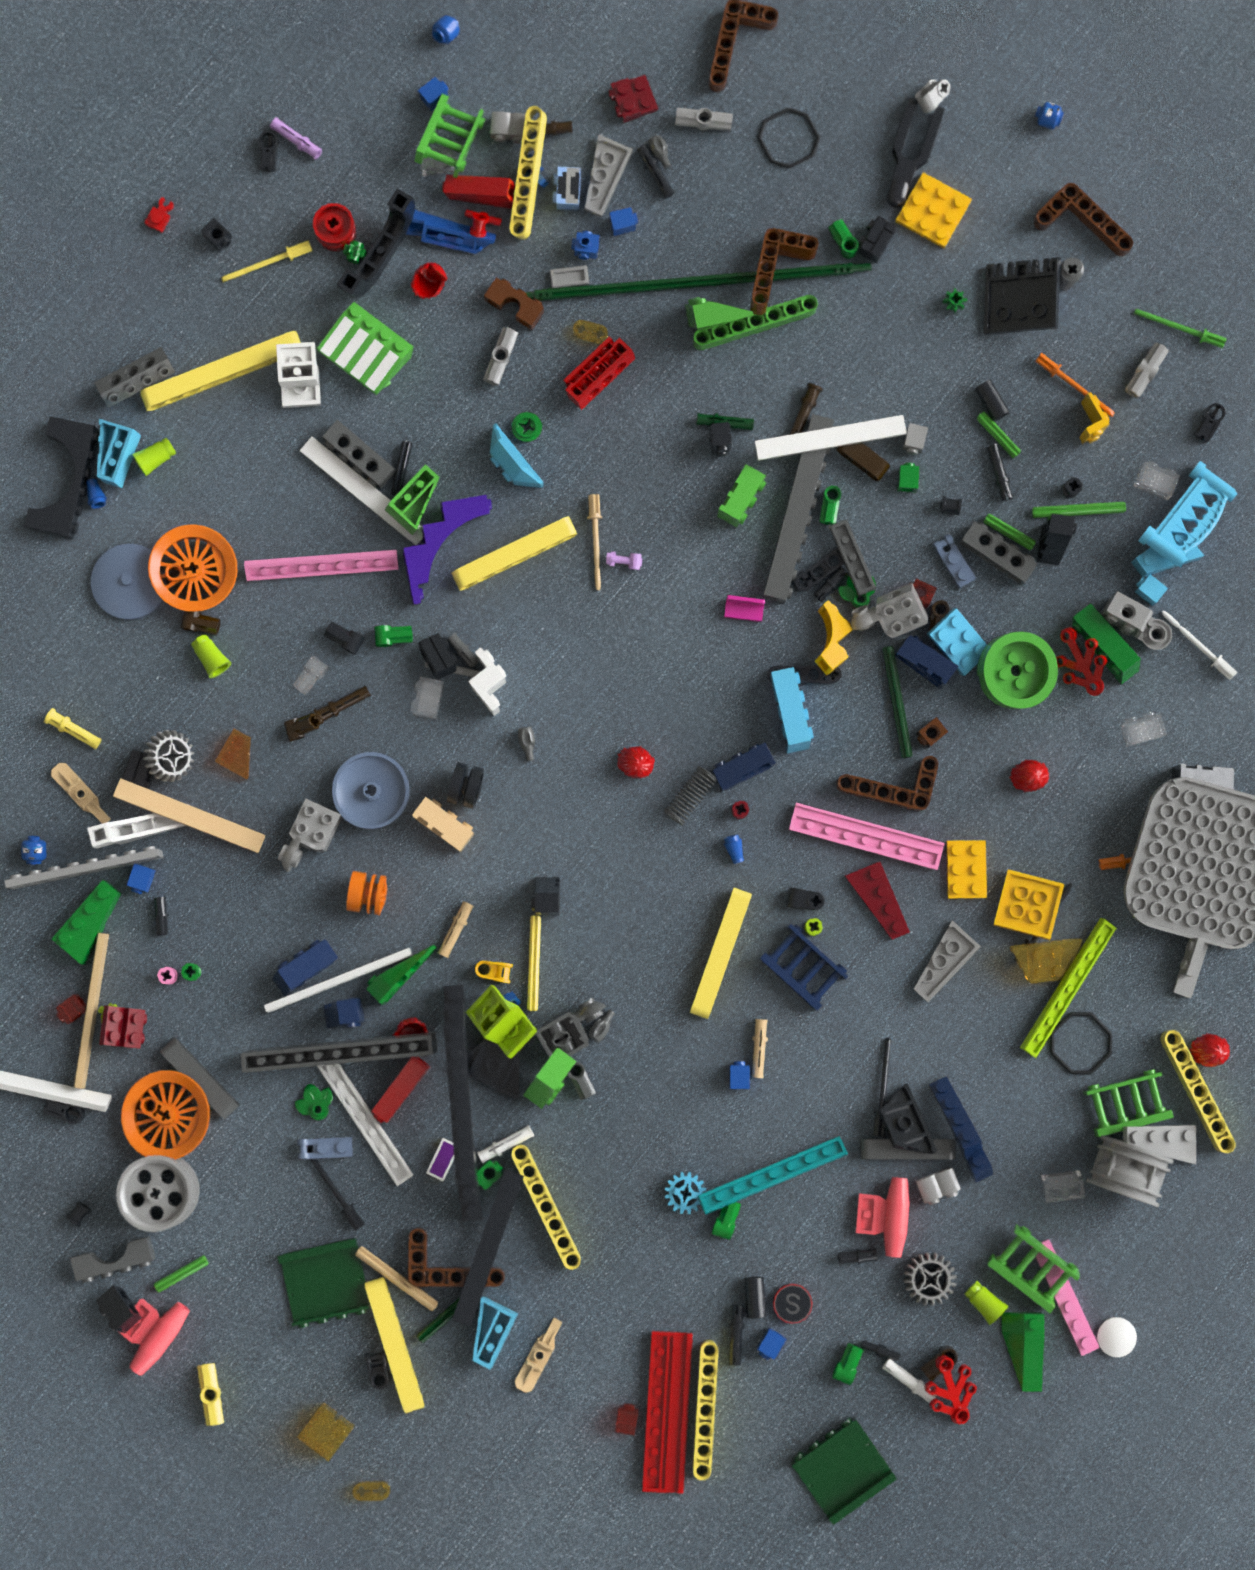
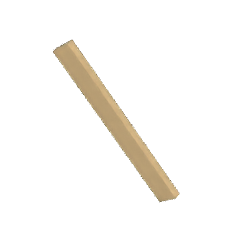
M121 778L113 795L114 798L255 853H259L266 836Z
M99 933L97 935L74 1088L83 1089L86 1086L109 934Z

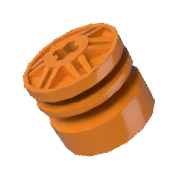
M353 871L347 895V911L360 913L364 904L366 905L367 914H371L372 908L375 906L374 915L380 916L387 897L386 876L381 875L379 883H377V875L373 874L370 882H367L366 873Z

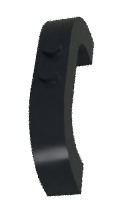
M398 188L387 203L390 209L387 222L362 263L353 272L346 269L336 284L340 289L355 298L366 294L376 283L404 239L415 212V200Z

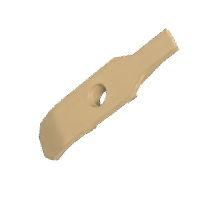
M58 763L52 769L51 777L83 811L92 813L102 824L108 823L111 820L100 808L98 797L66 763ZM84 791V796L79 798L78 792Z
M553 1318L547 1332L537 1338L515 1380L516 1388L522 1392L527 1393L533 1390L555 1348V1336L562 1324L560 1320ZM537 1352L543 1353L542 1359L536 1358Z

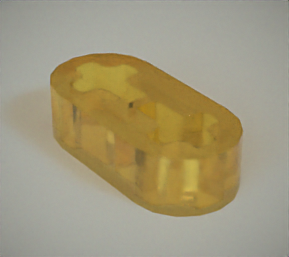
M578 320L573 325V333L579 339L601 344L608 338V330L603 325L586 320ZM581 325H583L584 329L588 330L589 332L583 331L582 333H579V330L577 328H580ZM599 330H602V334L604 336L597 338V334L595 333H598Z
M361 1481L354 1486L352 1493L358 1501H381L388 1498L391 1488L386 1481ZM380 1485L383 1486V1489H387L383 1496L380 1495V1492H373V1490L379 1489ZM363 1486L364 1490H370V1492H365L364 1496H360V1493L356 1490Z

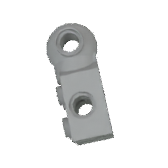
M910 583L878 597L875 607L868 609L867 605L853 610L850 626L853 630L862 631L872 627L876 621H879L886 635L894 638L927 624L928 615L913 584Z
M1118 591L1109 598L1101 615L1111 626L1118 627L1119 631L1127 636L1132 635L1140 639L1148 648L1153 650H1161L1171 642L1172 630L1170 626L1163 620L1151 617L1153 614L1151 609ZM1152 631L1159 633L1160 637L1158 640L1152 637Z
M305 799L289 832L292 840L289 845L285 844L282 847L278 856V860L282 862L283 868L289 872L292 867L296 868L303 855V851H301L302 846L318 853L326 852L342 820L341 814Z

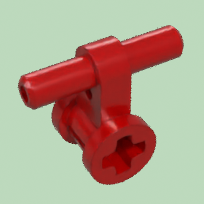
M471 210L465 211V217L473 220V226L469 231L472 236L485 237L487 233L485 230L486 223L501 226V218L490 216L482 211L480 213Z

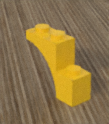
M829 600L818 610L826 627L827 639L823 652L815 660L826 676L849 657L846 650L838 643L853 630L848 620L841 616L837 607L831 604Z

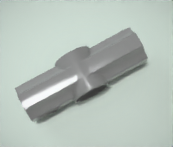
M677 108L675 125L696 127L701 131L708 129L731 131L733 114L713 112L707 108L699 110ZM706 117L708 118V121L702 122L700 121V118Z
M503 327L483 378V381L494 386H499L518 337V332L514 329ZM503 353L506 355V357L503 360H498L496 358L497 354Z
M1155 342L1146 358H1143L1134 372L1135 375L1125 389L1128 395L1138 399L1148 383L1153 380L1160 369L1158 367L1169 352L1164 345Z

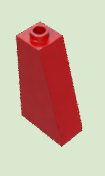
M446 175L442 190L451 200L512 209L515 184L510 178L458 175L457 178H454L453 175Z
M418 1056L411 1057L372 1109L373 1117L380 1123L384 1121L388 1123L431 1066Z

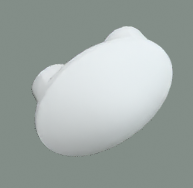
M1117 1317L1106 1320L1100 1326L1097 1335V1342L1100 1348L1112 1357H1123L1129 1354L1135 1347L1137 1340L1136 1331L1132 1324L1123 1318Z

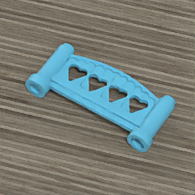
M1201 461L1189 475L1194 482L1156 530L1149 526L1138 540L1141 544H1147L1176 567L1178 565L1180 568L1188 559L1185 557V554L1197 547L1214 529L1223 512L1226 501L1231 502L1238 494L1234 488L1205 468L1206 465ZM1202 494L1213 495L1217 498V501H1214L1212 503L1213 506L1209 507L1206 505ZM1192 507L1203 508L1207 511V514H1204L1202 516L1203 519L1199 520L1196 518ZM1182 520L1193 521L1197 524V527H1194L1192 529L1193 532L1189 533L1186 531ZM1172 533L1183 534L1187 537V540L1182 542V546H1178Z

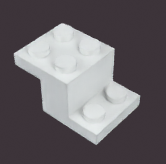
M315 343L277 344L278 382L282 392V407L321 406L319 368L316 363Z
M479 648L475 651V654L485 669L468 682L473 691L493 716L500 712V704L492 693L506 683V673L499 664L497 666L494 665V658L487 649L483 651L482 648Z

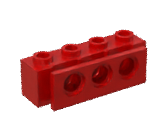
M609 336L563 380L566 385L565 391L568 398L582 410L636 359L633 350L622 339L618 338L613 342Z

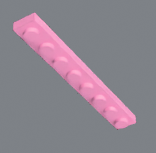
M397 550L251 560L244 561L246 580L254 581L399 570Z

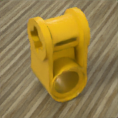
M480 961L476 964L475 972L481 978L510 984L509 974L513 964ZM481 964H487L489 966V973L486 975L480 974L478 967Z

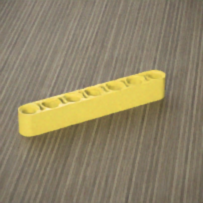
M537 106L529 107L525 114L510 220V232L521 240L528 238L531 233L547 121L546 114ZM540 113L539 118L533 120L534 114ZM533 132H537V136L534 139H530V135ZM534 150L533 157L528 158V153ZM531 169V175L525 177V172ZM529 188L528 194L522 196L523 190ZM526 207V212L520 215V209ZM523 225V231L517 234V228Z
M565 517L454 570L451 574L459 591H462L575 537L577 532L570 518Z
M733 888L690 1010L691 1014L705 1019L709 1018L752 896L751 893Z
M1175 1030L1163 1032L1160 1038L1161 1043L1214 1148L1218 1152L1231 1153L1235 1149V1141L1181 1034ZM1169 1034L1175 1036L1173 1044H1169L1167 1041ZM1179 1051L1184 1054V1059L1181 1062L1176 1059V1054ZM1187 1069H1191L1193 1072V1076L1190 1079L1185 1077ZM1197 1086L1202 1090L1199 1097L1194 1094V1089ZM1205 1104H1209L1211 1108L1208 1114L1203 1112ZM1215 1121L1219 1123V1129L1216 1132L1212 1130V1124ZM1223 1139L1228 1141L1226 1149L1221 1148V1141Z
M517 1145L512 1150L514 1163L519 1173L524 1176L523 1181L564 1266L571 1270L576 1269L580 1265V1254L529 1149L525 1145ZM522 1148L526 1151L524 1159H518L515 1156L517 1149ZM526 1166L534 1168L535 1173L533 1176L527 1177L524 1174ZM534 1184L542 1185L543 1192L541 1194H535L532 1191ZM545 1201L552 1205V1209L549 1212H544L541 1209V1204ZM553 1219H557L560 1222V1227L556 1230L551 1229L549 1226V1222ZM566 1237L569 1240L568 1246L560 1247L558 1239ZM569 1255L577 1257L578 1261L575 1265L567 1263L566 1258Z
M384 1277L365 1282L366 1292L403 1410L406 1414L424 1408L423 1398Z
M713 1340L703 1341L699 1354L693 1473L698 1480L709 1478L712 1465L718 1347ZM712 1345L715 1349L712 1354L708 1355L704 1353V1347ZM705 1365L713 1367L711 1374L703 1373L702 1369ZM710 1385L712 1387L711 1393L703 1394L701 1392L702 1387ZM703 1405L711 1407V1411L708 1414L700 1412V1408ZM700 1426H709V1432L701 1434L699 1432ZM706 1445L709 1448L708 1452L700 1454L697 1451L699 1446ZM700 1465L706 1466V1473H697V1467Z

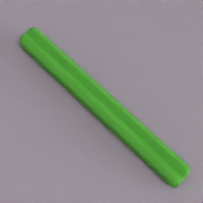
M1109 502L1033 507L1032 517H1049L1052 513L1066 516L1124 513L1126 511V503Z

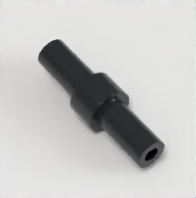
M863 1340L861 1348L872 1351L877 1356L882 1358L885 1356L899 1361L901 1354L887 1349L884 1345H876Z

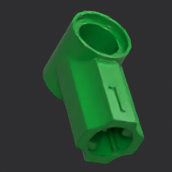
M843 220L833 222L828 227V230L840 248L841 255L846 259L855 257L858 241L851 235ZM851 245L854 247V249L847 250L845 246Z
M837 486L827 487L823 494L819 523L825 525L836 524L841 491ZM834 492L837 498L831 500L828 498L827 493Z
M389 625L374 627L376 647L413 643L412 626L391 627Z
M735 1202L721 1209L711 1234L730 1241L736 1224L734 1223L740 1210V1203Z
M847 1343L840 1362L838 1361L835 1366L832 1378L851 1386L864 1350L856 1345Z

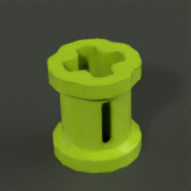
M817 918L809 919L804 925L805 932L810 936L818 935L823 929L822 922ZM809 923H817L816 928L818 930H814L811 932V927L809 926Z

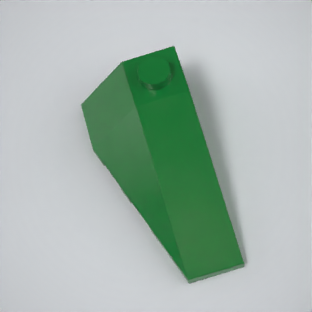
M432 945L381 973L378 977L374 975L367 983L369 985L367 990L380 1004L385 1005L431 956L437 947Z
M1004 1312L1001 1315V1332L1005 1339L1022 1392H1042L1044 1314L1041 1312Z

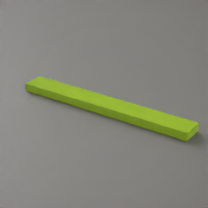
M1100 917L1020 1046L1030 1056L1037 1058L1117 929L1106 919Z

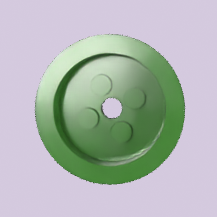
M1012 632L998 636L986 645L979 657L977 676H979L982 691L995 704L1008 709L1029 708L1044 701L1052 692L1057 681L1058 664L1053 650L1042 638L1028 632ZM1014 665L1019 668L1020 674L1017 676H1013L1011 673V668Z

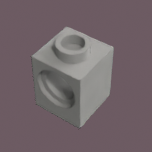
M909 424L903 449L907 450V453L913 455L921 454L928 427Z

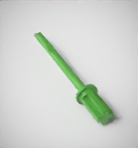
M1139 309L1134 311V314L1200 337L1199 343L1206 342L1223 348L1226 342V338L1210 333L1206 328L1203 332Z

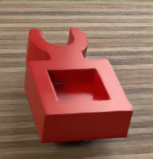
M164 197L159 199V208L153 207L144 222L146 226L160 233H163L171 218L167 212L174 208L172 201H170L168 206H163L165 202Z

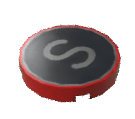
M794 1283L786 1284L774 1296V1310L777 1316L784 1322L791 1324L800 1323L811 1313L812 1298L801 1285Z

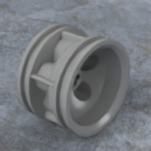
M1101 1135L1100 1139L1103 1140V1144L1098 1145L1099 1151L1093 1170L1089 1171L1092 1177L1091 1179L1087 1178L1086 1182L1159 1207V1203L1156 1201L1158 1197L1162 1198L1159 1192L1166 1172L1170 1173V1169L1167 1168L1168 1164H1173L1174 1160Z
M161 1155L147 1156L133 1162L121 1175L116 1191L117 1204L123 1217L132 1226L148 1232L167 1230L185 1221L194 1211L200 1194L199 1181L193 1168L182 1158L174 1160ZM166 1169L172 1170L175 1174V1179L170 1184L162 1181V1173ZM143 1170L151 1173L152 1178L148 1184H143L140 1181V1173ZM155 1188L156 1190L161 1191V1194L158 1195V1198L157 1196L153 1195ZM174 1191L179 1192L182 1196V1202L179 1205H173L169 1202V1195ZM136 1192L144 1196L145 1200L142 1206H136L134 1203L133 1195ZM153 1206H160L163 1209V1217L161 1219H155L151 1215Z

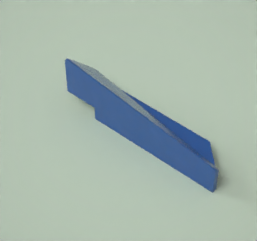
M417 210L414 212L412 222L406 235L422 236V242L477 254L489 244H493L496 239V234L487 232L486 236L482 238L472 236L469 233L470 226Z

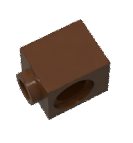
M936 717L916 733L919 736L917 740L922 746L929 748L948 733V730ZM928 729L934 730L935 738L927 737L926 731Z

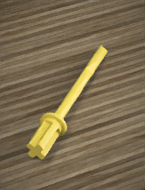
M309 240L289 248L287 246V252L221 278L225 282L288 257L293 261V258L313 250Z

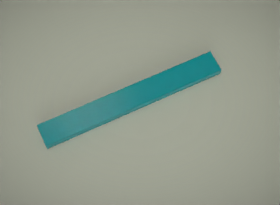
M838 1136L700 1194L697 1198L706 1215L844 1157L848 1153L841 1137Z

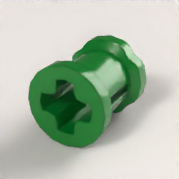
M192 963L185 964L181 970L183 978L189 981L197 980L202 973L201 968L197 964ZM191 967L196 971L195 974H192V977L190 974H187Z

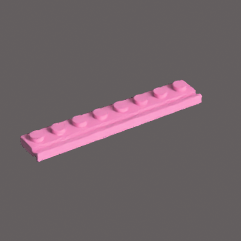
M800 803L795 804L789 830L933 870H938L945 844Z

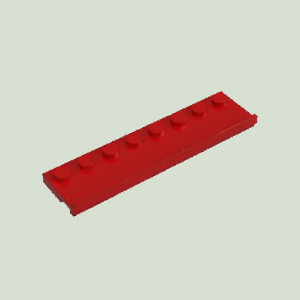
M652 1330L642 1492L684 1493L693 1333Z

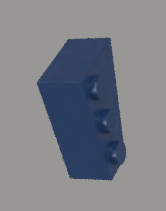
M910 635L895 654V657L940 690L959 667L939 654L934 648L925 645L915 635L914 637Z
M766 742L750 747L749 751L744 754L740 752L732 756V760L727 763L722 761L714 765L715 769L712 770V773L717 779L722 792L774 767L776 762Z
M326 939L321 942L316 940L309 945L310 949L304 952L301 950L293 956L294 960L289 963L285 961L277 967L278 970L272 979L285 997L298 986L301 987L307 980L318 975L336 962L338 956Z
M360 998L340 1000L323 1005L327 1028L345 1025V1028H354L361 1026L360 1022H365L362 999Z

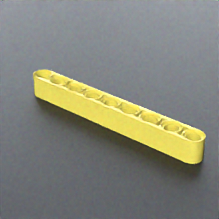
M296 331L282 334L147 387L140 391L147 411L156 410L276 363V345L301 343Z

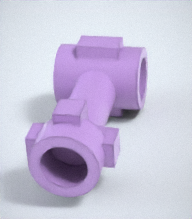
M616 552L607 553L606 564H610V566H614L615 563L629 565L628 569L640 570L642 558L641 554L630 553V557L616 556Z

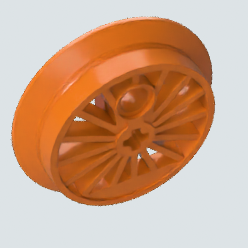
M183 525L168 531L156 542L149 557L148 573L155 592L164 602L179 610L198 612L215 607L230 594L237 578V560L229 542L217 531L201 525ZM189 539L196 540L193 557L188 542ZM200 540L207 542L208 544L197 558ZM178 542H185L188 559L177 545ZM173 546L184 561L169 553L168 550ZM211 547L213 554L202 561L205 554ZM165 555L176 563H164L162 559ZM214 559V562H215V563L205 565V564H207L208 562H210L211 560ZM190 566L196 568V573L190 571ZM160 567L166 568L165 574H160ZM216 568L217 572L209 571L207 569ZM176 569L180 574L178 577L173 578L169 576V571ZM206 575L218 577L219 583H217L216 581H214ZM166 578L170 582L166 586L162 581V579ZM203 579L217 587V592L213 594ZM183 581L175 594L168 590ZM189 581L186 600L179 598V594ZM198 581L210 597L202 600ZM193 582L198 601H190Z
M170 1070L153 1072L138 1080L127 1093L121 1111V1123L126 1139L137 1152L145 1157L161 1155L176 1160L186 1156L201 1143L210 1121L209 1103L203 1089L191 1077ZM164 1083H171L168 1099ZM176 1084H179L183 1087L174 1100ZM158 1085L162 1101L158 1098V1096L152 1089ZM188 1089L192 1095L179 1104ZM149 1092L151 1097L144 1098V1096ZM196 1099L198 1106L180 1110ZM151 1100L155 1103L152 1111L148 1109V1103ZM197 1110L194 1117L180 1116V1114ZM165 1112H169L170 1119H166ZM138 1114H145L151 1118L138 1121ZM179 1119H181V1120H188V1121H191V1122H190L189 1125H187V1124H185L184 1122L180 1121ZM157 1121L141 1133L139 1125ZM178 1125L186 1129L184 1133ZM158 1127V1129L156 1130L155 1134L149 1142L145 1138V1136ZM175 1130L181 1137L178 1143L175 1135ZM163 1131L161 1147L159 1148L154 1144ZM168 1132L170 1133L172 1149H166Z

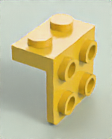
M1091 392L1086 394L1081 402L1092 422V425L1085 428L1079 437L1082 444L1086 442L1090 444L1098 440L1099 436L1103 434L1109 425L1108 415L1106 412H1102L1099 406V399L1096 395L1093 396Z

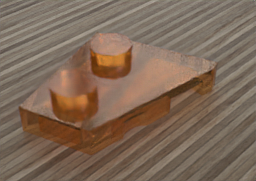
M233 729L215 762L247 780L249 778L251 738Z

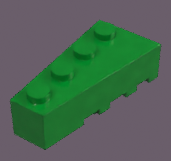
M1091 603L1073 617L1072 627L1078 634L1082 635L1085 642L1090 638H1095L1098 641L1095 653L1098 656L1104 655L1107 658L1106 667L1121 685L1139 672L1141 658ZM1090 641L1089 645L1094 647V643Z

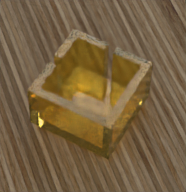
M323 1402L297 1438L329 1462L355 1425L342 1415H340L337 1421L333 1418L338 1412Z

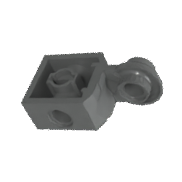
M591 998L578 1006L580 1010L574 1014L567 1012L538 1029L536 1035L549 1058L557 1048L571 1056L589 1045V1037L580 1022L586 1020L587 1023L603 1015L601 1010L607 1006Z

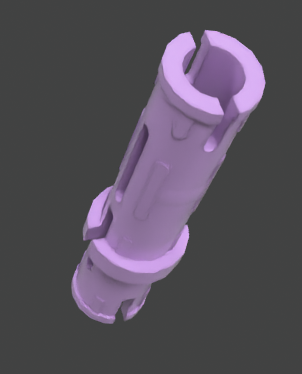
M278 118L272 121L271 129L298 146L300 151H305L314 159H318L322 149L311 143L308 137L301 136Z

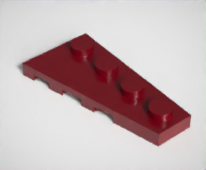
M881 862L844 876L891 940L910 933Z

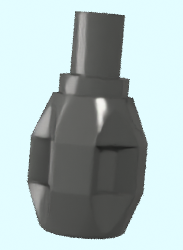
M660 135L650 138L649 148L652 155L662 162L664 169L669 168L671 164L668 160V147L665 140Z
M531 726L521 727L518 729L519 744L523 752H525L526 761L534 760L535 736Z
M608 1010L604 1017L602 1016L593 1024L588 1037L597 1043L602 1041L609 1032L611 1019L615 1013L612 1010Z

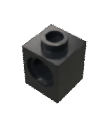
M214 217L201 230L203 237L219 251L227 248L231 243L232 236L230 232ZM216 233H222L219 239L214 238Z

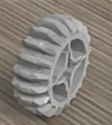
M164 730L163 733L157 732L156 736L150 737L152 742L146 743L149 749L143 750L147 753V757L143 759L148 760L145 767L151 768L149 773L155 774L154 778H161L163 782H174L175 779L180 780L182 776L188 775L186 769H192L189 763L194 762L191 759V755L195 753L190 751L193 745L187 744L189 739L183 738L184 734H177L175 730ZM175 744L177 745L179 752L175 749ZM169 754H175L174 756H170V757H168V758H163V756H168ZM158 760H160L163 763V767H165L166 770H164L161 767Z
M926 1252L925 1259L921 1254H918L920 1261L917 1262L915 1258H912L911 1260L915 1265L907 1264L911 1271H904V1275L909 1276V1278L904 1279L903 1282L910 1283L905 1289L907 1291L913 1290L909 1296L912 1298L917 1295L915 1301L918 1303L923 1298V1305H927L928 1300H930L931 1306H934L935 1299H937L939 1304H942L940 1297L943 1296L948 1300L949 1297L946 1295V1292L948 1291L950 1294L954 1292L949 1287L956 1286V1283L951 1282V1279H956L957 1276L954 1274L950 1275L955 1269L954 1267L947 1268L951 1262L947 1260L943 1263L945 1258L943 1255L937 1260V1253L935 1252L932 1258H930V1253ZM935 1263L940 1266L932 1271H927L922 1265ZM917 1270H919V1272L922 1275V1280L916 1287L915 1274ZM944 1271L945 1283L944 1286L941 1288V1286L938 1283V1279L942 1275L941 1273ZM924 1272L930 1276L934 1275L933 1282L936 1284V1286L933 1283H930L929 1281L926 1283V1280L928 1279H926V1275L924 1274ZM928 1287H933L937 1293L926 1295L921 1293V1291Z

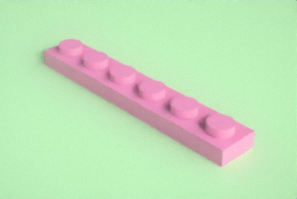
M1049 1239L1041 1242L1048 1249L1055 1253V1250ZM1040 1252L1035 1257L1040 1269L1048 1261V1258ZM1056 1264L1045 1276L1049 1288L1054 1285L1064 1272ZM1067 1280L1054 1296V1299L1080 1355L1083 1356L1100 1347Z

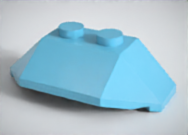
M494 424L490 455L492 457L490 461L496 468L500 467L503 473L501 474L507 482L511 481L514 485L543 487L544 484L541 478L499 426Z

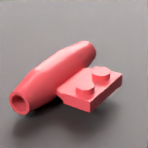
M892 1177L886 1200L879 1195L859 1193L856 1233L876 1235L884 1232L885 1256H902L907 1236L910 1203L907 1178Z
M140 1299L135 1305L142 1319L126 1333H119L131 1343L141 1344L129 1366L136 1374L142 1376L159 1360L179 1333L190 1312L182 1303L177 1302L161 1318L158 1310L144 1299Z

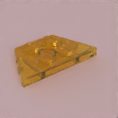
M1074 938L1010 946V950L1014 953L1018 960L1017 963L1024 971V976L1029 983L1056 981L1063 979L1073 963L1082 939Z

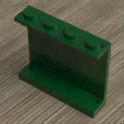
M356 1237L277 1256L279 1264L282 1265L293 1318L292 1326L297 1325L298 1328L309 1326V1322L313 1321L321 1324L328 1322V1318L335 1316L336 1320L348 1317V1313L355 1312V1315L367 1313L366 1309H369L371 1305L365 1288L366 1281L362 1262L355 1255L359 1249Z
M855 1417L843 1420L840 1423L841 1427L828 1431L824 1435L825 1438L820 1442L816 1440L808 1446L809 1450L805 1453L799 1452L792 1458L793 1461L791 1462L792 1467L823 1509L832 1525H835L897 1480Z

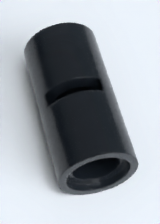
M991 379L975 388L983 404H987L985 407L994 422L1010 413Z
M764 1277L744 1278L747 1318L766 1317Z

